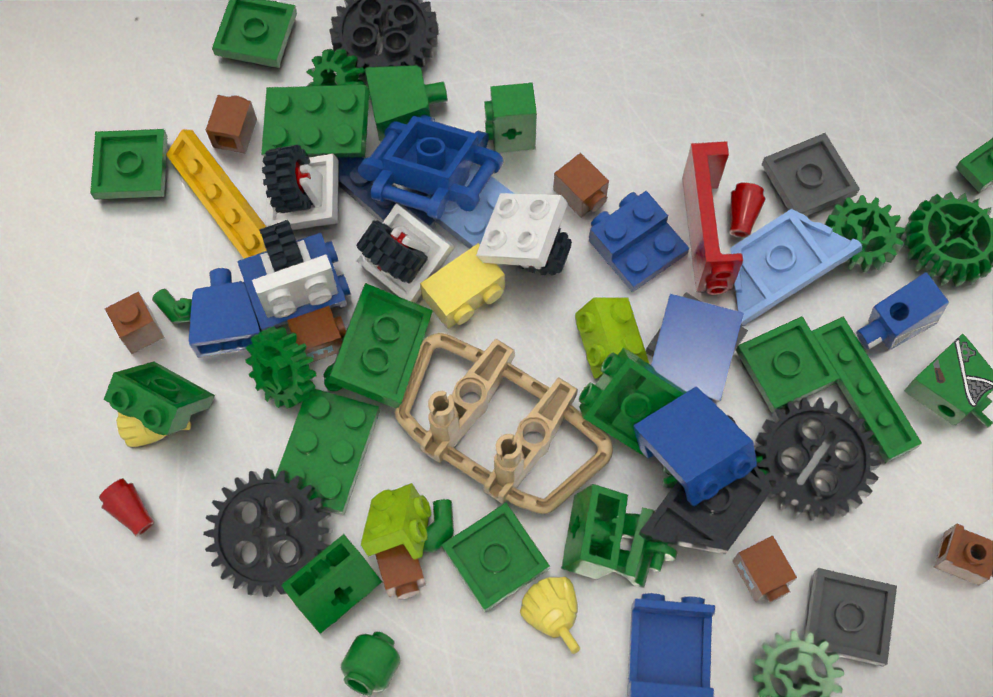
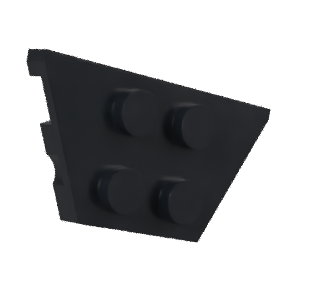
M727 415L735 423L734 419ZM756 466L746 476L738 478L720 489L712 498L705 499L692 506L687 500L684 487L677 481L640 530L639 535L644 539L726 554L773 488L764 472L760 471Z

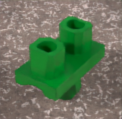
M643 507L641 514H625L622 537L633 539L630 551L620 549L617 570L614 571L626 577L633 586L642 588L645 587L649 569L661 572L663 561H675L678 553L677 550L668 546V543L644 539L639 535L640 530L655 512L653 509Z

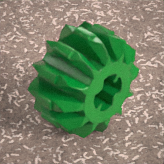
M332 49L323 50L322 56H315L311 59L315 68L308 69L306 73L313 77V82H310L307 86L366 85L358 76L363 74L365 69L362 67L356 68L355 65L358 57L355 55L347 57L345 49H337L335 52Z

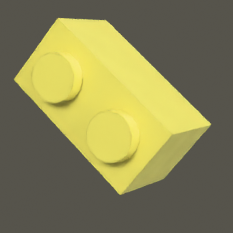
M479 243L420 283L423 300L447 329L456 323L458 325L464 324L474 315L477 308L485 303L488 305L492 304L504 292V272L497 264L483 263L476 256L480 246Z

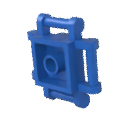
M422 115L421 117L413 116L407 125L400 122H391L385 130L384 139L372 155L360 163L358 172L364 179L374 181L371 188L372 199L380 202L389 200L427 212L428 217L439 220L444 213L448 201L456 202L465 211H473L480 201L479 195L492 174L500 170L504 160L498 152L487 149L488 133L479 130L473 133L436 122L434 117ZM473 163L481 165L469 185L465 187L464 185L469 179V169ZM392 184H398L433 196L431 198L393 187Z

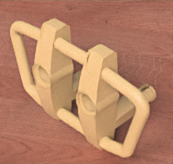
M444 333L432 334L422 341L402 403L399 408L395 409L397 422L413 440L420 444L423 453L439 463L444 459L484 485V492L502 504L507 500L515 506L539 514H547L554 511L610 461L613 445L609 436L603 430L583 419L581 412L572 406L578 389L558 377L549 388L511 364L515 357V350L498 339H495L483 351ZM437 348H443L475 364L456 383L454 391L448 398L445 391H438L430 396L428 400L430 429L427 431L410 414L433 351ZM503 377L539 398L540 401L528 416L519 423L515 435L504 434L498 438L496 442L497 453L494 457V469L490 472L454 449V447L476 420L486 412L488 403ZM469 392H474L481 396L475 403H466L461 399ZM564 418L597 445V453L544 499L517 489L538 460L548 452L550 443ZM536 431L544 439L537 444L527 442L524 436L528 432Z

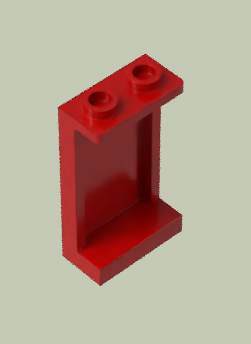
M727 141L691 143L682 176L696 292H707L710 295H720L728 290H732L743 263V255L741 253L722 254L720 252L712 189H718L729 156Z

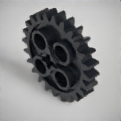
M344 0L346 7L337 6V16L331 17L333 28L329 29L333 50L335 52L337 49H345L347 57L351 55L358 57L355 65L356 68L414 66L415 64L424 68L425 57L432 58L433 47L438 46L437 35H439L436 12L431 11V3L429 1ZM389 9H391V11H390V13H389V15H388L389 26H386V22H387V21H386L387 12H388ZM380 37H383V49L381 54L378 55L379 49H381ZM364 71L363 74L358 75L359 78L363 77L366 72Z
M805 397L800 401L798 409L791 401L785 406V413L776 409L772 414L773 421L766 419L762 426L766 433L759 432L755 439L756 442L762 445L755 448L756 456H762L763 459L760 463H757V467L767 471L766 477L773 487L768 498L772 499L780 495L783 498L780 509H785L791 503L795 506V517H798L805 509L808 510L811 521L818 517L820 511H822L825 519L830 521L835 515V509L842 517L850 511L849 505L857 509L863 503L860 496L867 498L873 492L868 485H873L879 477L871 471L876 470L881 465V461L870 458L879 450V446L867 444V441L874 434L873 431L862 433L859 429L865 420L861 418L852 422L849 419L852 413L851 408H848L842 414L837 412V401H834L829 408H824L821 397L817 399L813 407L810 406L809 401ZM802 427L814 429L818 439L806 437ZM834 433L835 439L820 458L819 463L809 474L804 484L799 485L797 483L798 477L811 461L827 435ZM841 448L845 450L850 456V461L840 460L835 453V449ZM781 456L793 457L798 464V468L790 469L786 467L782 462ZM814 478L825 479L830 485V491L820 490L816 486Z
M266 468L262 479L257 472L249 471V483H246L242 478L236 477L234 480L237 490L234 491L223 487L222 492L227 498L225 502L212 501V504L219 512L218 515H206V519L214 523L215 526L214 529L205 531L204 536L214 538L215 543L206 547L205 550L206 552H217L218 557L211 563L212 567L223 565L226 567L220 577L222 580H228L233 576L236 577L233 584L235 590L241 589L248 583V595H256L261 586L264 597H270L273 594L275 585L280 595L287 594L281 585L318 555L319 549L325 550L329 546V544L321 540L322 536L333 533V530L322 527V522L331 517L330 513L318 511V508L325 502L324 498H310L315 491L314 486L308 485L302 490L300 489L303 482L302 477L296 475L288 483L289 473L284 470L280 471L276 480L272 469ZM270 497L272 500V504L270 505L268 517L266 499ZM286 502H292L296 508V515L289 523L283 522L280 518V509ZM248 503H253L257 508V516L253 522L247 524L242 519V510ZM268 527L275 528V536H269V538L262 537V529H267ZM286 541H291L296 549L295 557L289 563L284 562L279 553L280 547ZM252 542L256 547L257 554L255 559L248 564L243 560L241 552L246 543ZM268 548H269V557H270V559H271V566H270L269 568H267V567L265 566V560L267 559Z

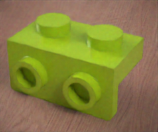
M594 297L575 313L577 328L586 351L587 361L590 364L595 379L601 378L604 374L601 372V367L605 359L613 352L618 355L623 347L649 364L629 298Z
M413 483L395 490H384L372 498L360 544L367 556L369 557L404 544L413 560L421 558L424 543L427 540L426 528L429 517H431V507L427 498L424 495H419Z

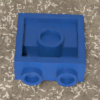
M647 190L640 195L632 192L625 196L619 203L620 208L612 214H609L607 211L598 214L591 222L592 227L589 233L588 241L632 293L682 259L689 252L687 244L667 223L668 214Z

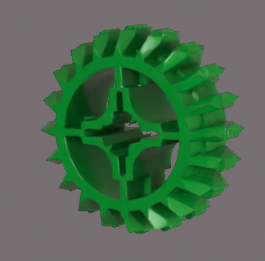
M951 191L945 194L943 198L936 194L929 201L924 200L911 213L908 218L909 221L905 226L904 235L907 237L904 240L903 247L911 249L907 260H918L916 271L925 268L932 279L935 275L940 277L941 286L947 284L950 279L958 287L965 281L971 285L979 278L986 277L993 267V218L989 216L992 207L983 210L979 207L980 198L969 202L967 201L966 193L956 199ZM930 236H931V237L933 238V240L935 241V245L933 244V242H932Z

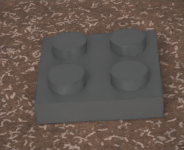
M826 133L766 156L761 164L788 211L793 209L806 216L840 203L848 197L852 198L860 190Z
M817 568L814 571L805 634L808 630L812 631L814 634L813 643L815 644L822 639L827 640L829 645L825 651L826 654L837 652L839 657L882 667L888 664L897 585Z

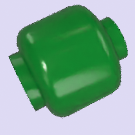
M377 631L373 635H358L340 665L341 671L345 676L343 679L344 683L357 693L371 696L373 692L384 691L388 687L401 661L398 651L393 647L395 645L394 640L388 635Z

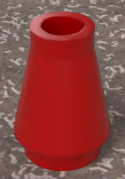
M742 182L737 183L735 190L731 191V227L729 232L731 235L740 238H746L751 235L752 228L766 200L765 196H763L764 189L761 186Z
M124 478L112 483L99 495V499L103 503L101 508L127 527L136 537L146 532L155 523L146 510L134 484H128Z

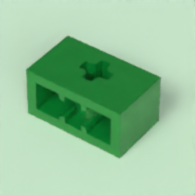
M533 82L490 86L491 101H484L485 132L489 134V140H493L494 151L502 153L535 149L537 110Z
M592 484L574 495L561 569L594 579L601 578L617 570L628 501L627 494Z
M343 534L281 586L296 607L321 634L360 600L369 595L372 590L382 583V580L356 547Z

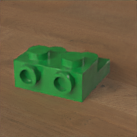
M623 347L618 355L613 352L605 359L601 367V372L604 374L596 384L590 382L584 387L579 396V402L581 403L579 408L583 419L644 456L639 449L633 425L687 392L658 374L652 365Z
M153 361L114 372L103 400L109 402L110 406L120 414L139 419L150 431L160 435H169L185 429L192 414L209 409L215 395Z

